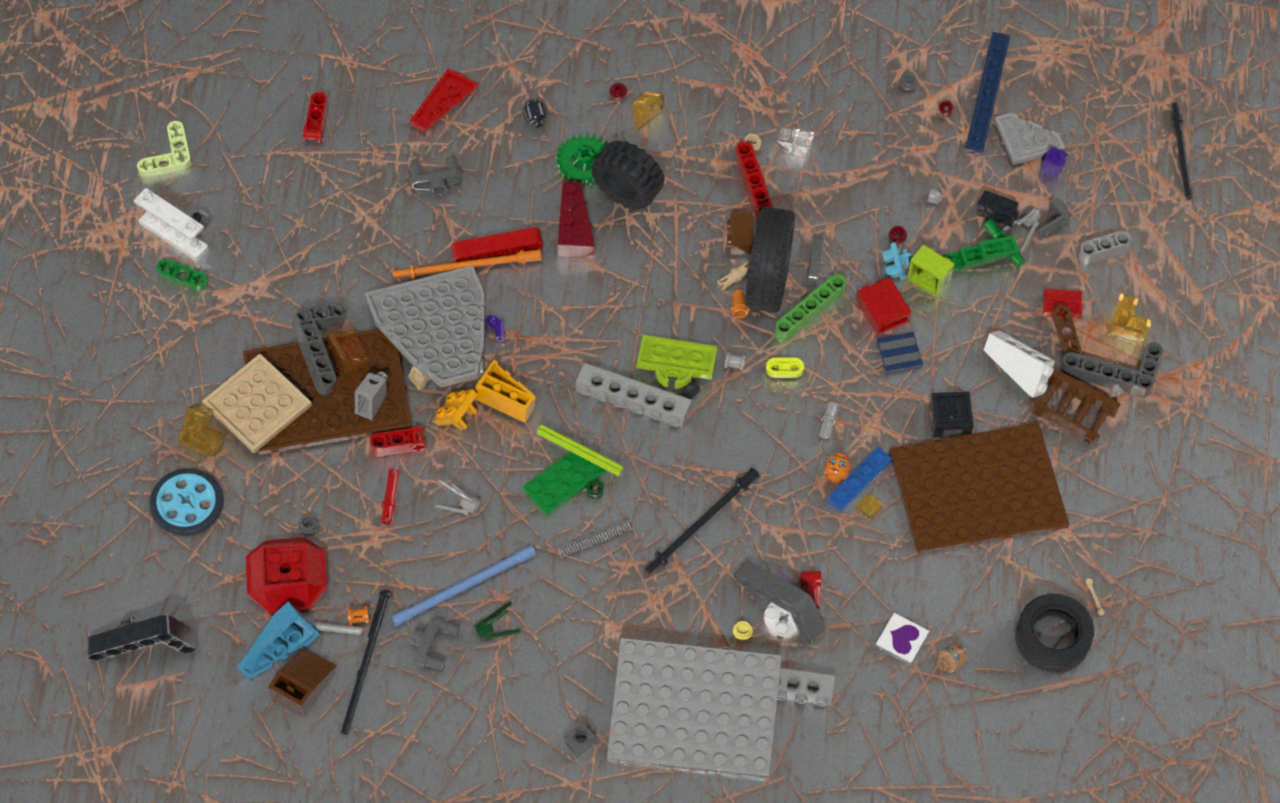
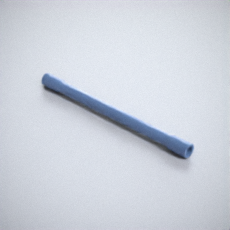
M529 545L485 570L410 608L392 615L391 619L397 627L449 598L518 563L536 556V552L533 546Z

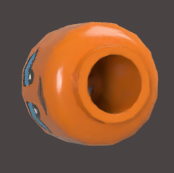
M836 453L835 456L832 455L827 458L823 470L827 480L841 483V481L847 479L851 463L846 459V455Z

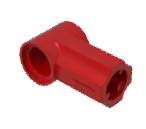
M801 571V589L811 596L817 609H819L821 571Z

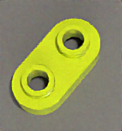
M771 358L766 364V373L772 378H798L804 372V363L799 358Z

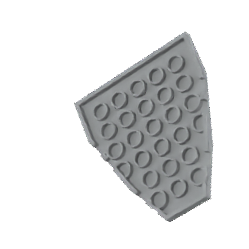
M473 265L365 293V299L376 326L413 366L442 388L478 378L484 348L485 297Z

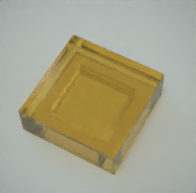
M870 493L856 505V509L869 520L883 508V504Z

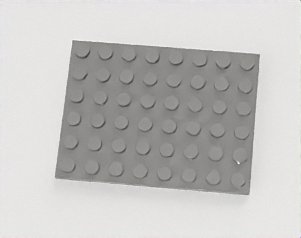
M621 638L607 759L769 777L781 655Z

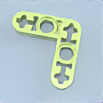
M172 121L167 126L172 153L143 158L138 161L137 169L141 176L150 177L187 169L191 165L184 126L181 122ZM175 128L178 129L179 136L176 137L174 133ZM178 142L184 143L182 148L174 147ZM179 154H183L184 162L180 161ZM162 161L169 162L166 167H161L159 164Z

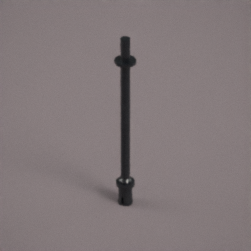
M751 467L741 478L738 477L735 480V486L662 553L656 551L654 553L656 559L644 571L650 575L661 564L667 566V558L740 491L746 492L749 489V485L760 477L758 471Z

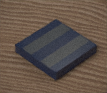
M914 332L877 338L876 342L886 374L923 367Z

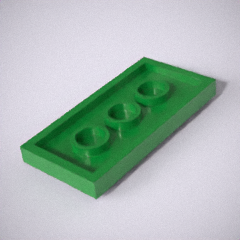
M570 451L522 486V491L548 517L585 490L590 481L598 480L604 476L607 470Z

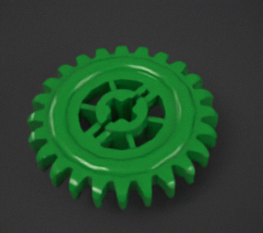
M588 132L585 138L579 133L578 139L572 134L571 142L566 138V145L560 143L561 150L557 149L555 165L558 167V172L562 173L563 178L568 177L569 182L574 180V182H581L582 186H585L586 183L591 186L592 182H595L594 177H592L593 159L598 157L608 144V141L606 140L602 144V136L596 140L595 133L592 138H589Z

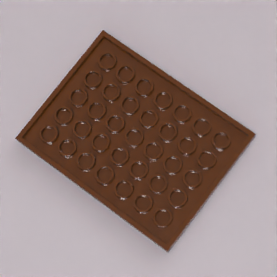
M380 329L322 338L336 375L335 385L329 395H321L316 391L298 342L243 351L245 365L261 354L312 403L311 407L258 450L259 455L369 437L375 433L412 428L398 349ZM378 372H384L388 376L386 396L373 420L355 414L356 389L368 373L377 375Z
M1039 422L893 447L889 450L890 457L893 458L892 464L917 555L1069 527V521Z

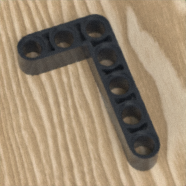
M169 615L153 617L88 637V659L94 661L104 660L159 643H164L180 653H193L196 651V630Z

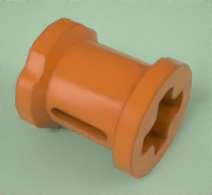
M364 606L361 609L347 608L349 626L353 625V623H369L368 606Z

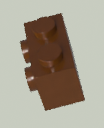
M730 213V220L726 221V231H730V236H727V247H730L731 254H751L754 241L753 213Z

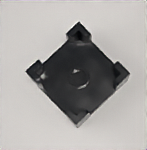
M970 391L931 393L929 408L933 413V438L943 437L944 430H962V435L972 434L974 423Z

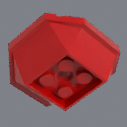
M306 537L265 540L246 556L248 597L269 616L274 615L288 601L301 613L310 612L314 604L327 590L325 550ZM285 569L290 570L288 573H282Z

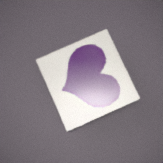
M893 613L875 647L911 666L927 638L929 630Z

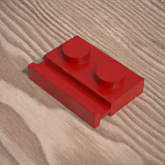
M1044 289L1043 316L1053 317L1055 308L1059 305H1065L1070 309L1072 318L1081 319L1082 291ZM1062 310L1057 314V316L1061 317L1066 315V313H1062Z

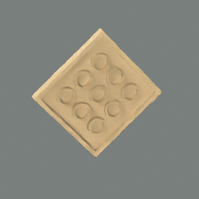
M261 354L257 355L202 400V404L253 454L312 406L311 401Z

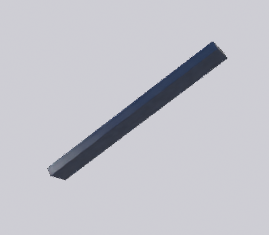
M996 32L992 34L965 149L967 153L983 156L1010 35Z

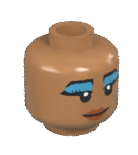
M956 643L947 645L938 652L939 667L949 673L956 672L967 663L966 649Z

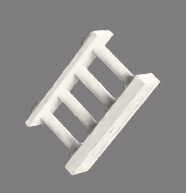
M147 188L135 198L134 203L146 210V213L139 219L140 225L196 262L209 250L207 244L196 238L204 229L203 225Z

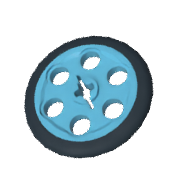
M179 469L167 474L155 485L149 501L150 513L159 527L167 532L185 536L197 534L210 527L219 517L224 502L223 491L219 483L208 473L198 469ZM180 481L187 483V486L183 489L176 487ZM198 485L206 487L205 491L201 493L196 492L195 488ZM166 494L173 496V499L169 502L162 500ZM182 498L185 500H190L191 505L187 503L183 504ZM203 502H209L211 504V506L206 510L200 508V505ZM170 511L178 513L174 519H169L167 514ZM195 515L197 518L194 522L189 523L186 521V517Z

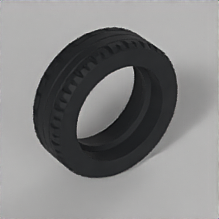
M764 207L760 210L746 288L745 305L749 309L776 313L781 309L795 227V213L791 210Z

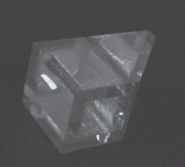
M778 125L774 142L791 156L809 159L814 133Z

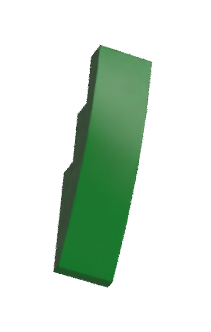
M1013 235L981 241L978 245L960 248L958 252L942 254L941 256L947 257L954 263V273L1019 253V249Z

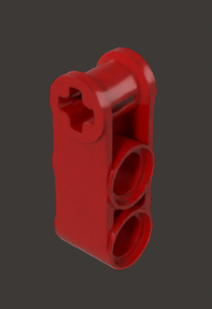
M315 92L311 95L306 123L303 128V141L315 140L318 143L323 141L328 112L327 96L323 92Z
M412 427L410 429L375 433L370 438V452L373 456L382 457L423 451L427 448L423 438L424 429L422 427Z

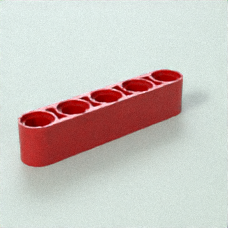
M745 141L737 145L736 162L756 221H758L760 210L764 207L773 208L753 146Z
M531 227L457 241L451 245V251L455 263L514 255L519 250H541L544 244L540 229Z

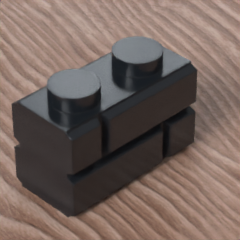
M985 190L977 204V215L1012 227L1019 215V202Z

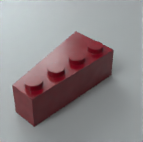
M563 181L557 244L558 256L595 258V245L581 182Z

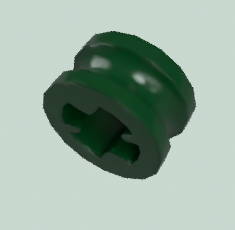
M592 480L587 484V495L590 499L598 500L603 496L604 485L602 482ZM593 487H598L597 493H593Z

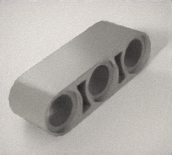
M1118 231L1085 241L1081 244L1078 260L1082 264L1087 265L1125 254L1131 243V235L1127 231Z

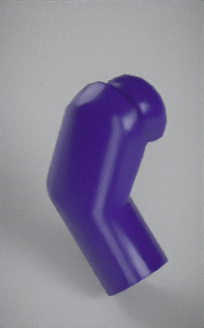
M488 315L485 319L486 324L495 331L496 340L503 341L505 339L504 322L496 316Z

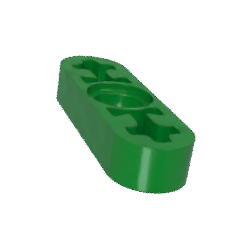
M162 259L157 263L158 275L164 279L195 291H203L208 286L207 277L202 272L169 259ZM180 272L187 273V276L183 279L177 277Z

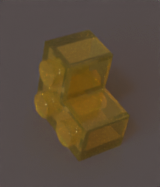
M1120 294L1107 336L1144 346L1152 320L1134 315L1139 299Z
M195 403L187 408L177 443L213 457L221 452L226 434L209 428L214 410Z

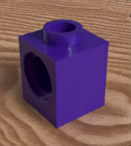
M1051 146L1043 161L1041 172L1058 179L1065 166L1068 153Z

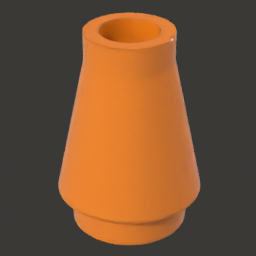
M735 290L733 292L731 313L735 318H744L749 312V308L745 305L744 292L742 290Z

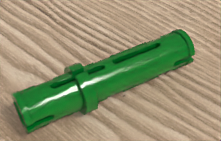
M993 219L985 222L983 227L991 235L992 239L1006 237V233L1000 230ZM1020 253L1008 257L1016 268L1024 265L1026 261Z

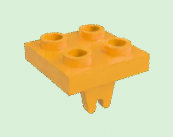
M473 389L451 392L446 397L444 405L436 411L433 422L437 426L453 424L459 430H466L468 426L461 418L465 412L471 416L472 414H477L478 411L471 405L477 393Z

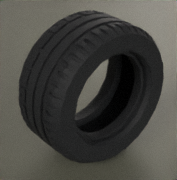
M1058 593L1041 595L1030 601L1021 612L1015 631V641L1019 653L1022 654L1025 661L1033 667H1037L1038 670L1040 669L1048 673L1067 672L1079 666L1086 658L1094 637L1093 620L1087 609L1079 601L1077 602L1076 599H1072V597ZM1047 617L1062 619L1073 629L1076 641L1065 649L1046 647L1037 639L1034 633V625L1039 620Z

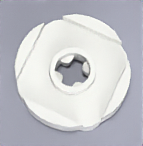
M773 603L767 606L764 612V625L770 634L776 637L778 635L783 638H790L799 633L789 612ZM780 615L788 616V621H780Z

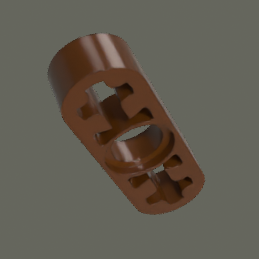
M1059 305L1053 312V320L1063 355L1069 353L1067 352L1069 349L1068 341L1072 339L1074 341L1071 342V346L1073 349L1076 348L1074 353L1080 354L1081 347L1071 311L1067 306ZM1060 310H1062V313H1066V315L1064 316V324H1062V317L1057 316ZM1069 328L1072 331V335L1065 337L1062 335L1061 330Z

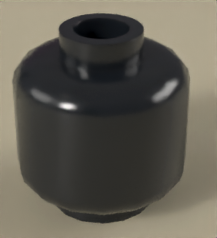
M538 99L525 103V107L522 110L527 125L534 126L535 128L545 125V121L549 117L545 104L538 101Z

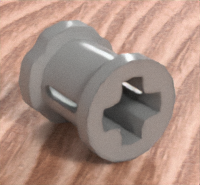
M727 351L724 368L732 367L743 371L746 355H733Z

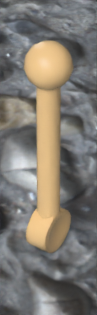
M1088 578L1085 581V585L1091 591L1098 609L1097 614L1102 616L1105 610L1100 606L1092 586L1093 580Z

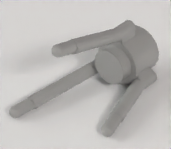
M1033 207L1022 213L1013 224L1014 226L1015 224L1020 225L1023 223L1025 226H1032L1020 248V252L1024 251L1032 234L1039 226L1038 220L1041 218V215ZM1005 226L1001 230L1006 231L1011 227Z
M441 479L438 480L440 484L463 498L460 503L463 509L435 504L436 508L462 513L468 516L469 512L472 514L476 512L480 504L479 499L470 495L455 483L451 486Z

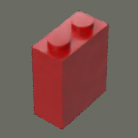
M891 277L880 279L875 284L863 286L857 291L856 302L876 336L910 322L912 312Z

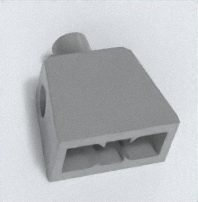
M378 372L377 375L368 373L356 389L355 414L373 420L386 396L388 376L384 372Z

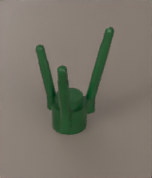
M512 602L506 603L474 625L480 639L485 637L488 641L492 638L521 632L520 629L491 633L494 631L491 623L506 615L508 610L505 609L512 605Z

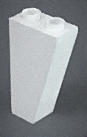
M1000 330L989 333L984 351L1029 396L1034 398L1044 394L1048 386L1047 381L1053 373L1055 361Z

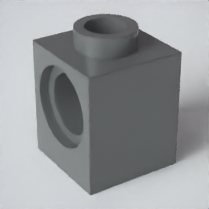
M581 722L564 736V745L576 758H579L595 744L596 733L591 726H586ZM579 736H584L586 740L580 742L577 741L576 738Z

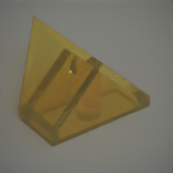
M644 92L631 102L637 131L663 112V94Z

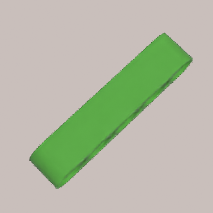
M840 274L833 275L776 322L775 338L779 342L789 341L839 300L845 293V277Z

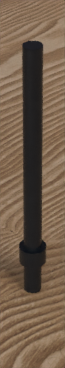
M1175 102L1172 104V122L1176 130L1185 197L1187 200L1193 198L1182 127L1184 121L1183 115L1180 113L1179 103Z

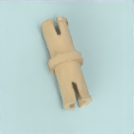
M745 261L736 269L732 268L730 273L718 279L717 282L721 289L725 290L733 283L740 282L742 277L749 272L748 264L750 261Z

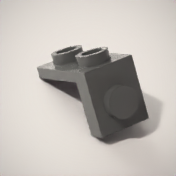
M1057 198L1051 201L1049 212L1055 220L1039 229L1037 236L1039 240L1049 238L1056 230L1064 229L1069 224L1071 213L1066 205Z

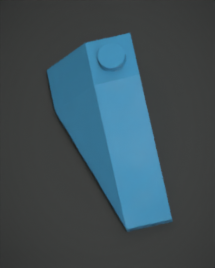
M288 601L272 616L237 668L249 679H252L271 668L274 662L281 658L282 660L289 658L288 654L297 649L306 648L320 633Z

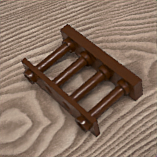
M1054 368L1052 375L1047 381L1050 383V386L1040 402L1035 399L1031 401L1029 411L1035 416L1042 417L1081 438L1086 444L1097 447L1101 437L1097 432L1107 416L1115 418L1120 403ZM1056 389H1061L1067 395L1057 411L1046 405ZM1073 398H1078L1084 404L1074 420L1063 414ZM1090 407H1094L1100 410L1101 413L1091 429H1088L1080 423Z

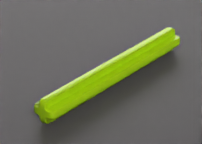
M544 424L538 427L537 434L617 476H620L622 473L623 465Z

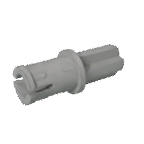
M835 402L827 403L825 415L821 418L822 425L819 436L822 439L830 438L833 425L836 424L835 418L839 405Z

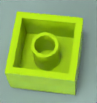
M922 245L910 260L907 280L939 298L951 282L954 263L947 257H942L936 253L934 249Z

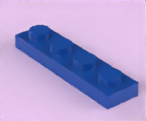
M877 447L827 497V501L842 513L892 462L893 458Z

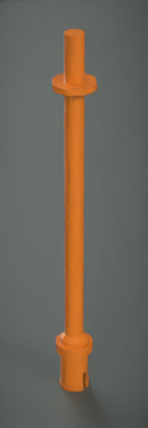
M540 249L530 251L519 250L514 255L414 268L413 264H410V269L395 270L392 273L393 278L411 276L412 280H415V275L451 271L472 265L473 267H481L510 262H518L523 265L525 262L542 261Z

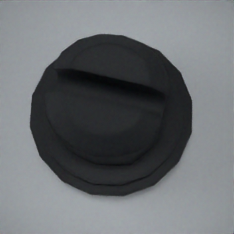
M691 381L684 386L683 394L687 397L696 396L700 388L694 381Z

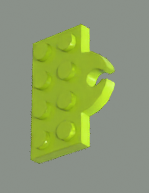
M643 335L636 368L655 371V377L658 382L667 388L669 377L677 378L675 389L686 386L693 377L712 380L718 346Z

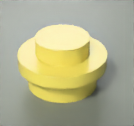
M740 621L734 625L733 635L736 639L745 641L752 636L753 628L748 622Z

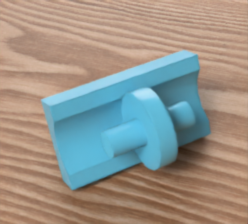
M896 242L891 243V248L882 252L886 263L892 261L895 263L886 267L887 275L891 278L899 276L901 280L907 279L903 264H905L906 268H909L910 260L914 254L908 253L904 249L901 255Z

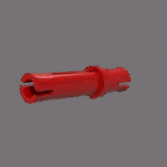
M394 468L388 470L385 498L381 505L383 512L380 523L385 525L388 518L387 526L393 525L394 510L397 508L396 496L400 470L396 469L393 476Z

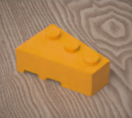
M494 359L476 384L475 392L477 396L475 400L525 423L534 411L536 396L523 384L516 382L507 370L504 371L498 366V362Z

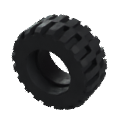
M617 140L608 143L592 164V177H594L595 183L599 185V189L602 192L604 191L606 196L611 197L614 202L620 203L626 208L630 207L631 209L639 210L648 207L664 186L663 171L660 169L658 162H655L654 158L648 155L644 149L638 148L635 144H629L627 141Z

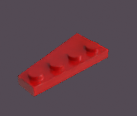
M447 68L411 118L410 125L427 132L478 89L479 83Z

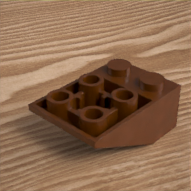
M302 647L273 678L268 686L269 694L271 697L304 715L337 668V665Z

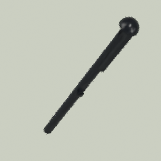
M387 589L381 590L378 593L379 600L368 633V643L360 669L357 672L356 683L340 735L345 737L348 736L388 600H393L392 592Z

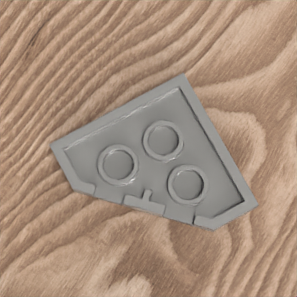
M1014 113L996 116L994 119L1013 165L1046 157L1051 146L1063 152L1065 151L1061 137L1055 131H1047L1037 123L1030 120L1027 122L1018 118L1019 115Z

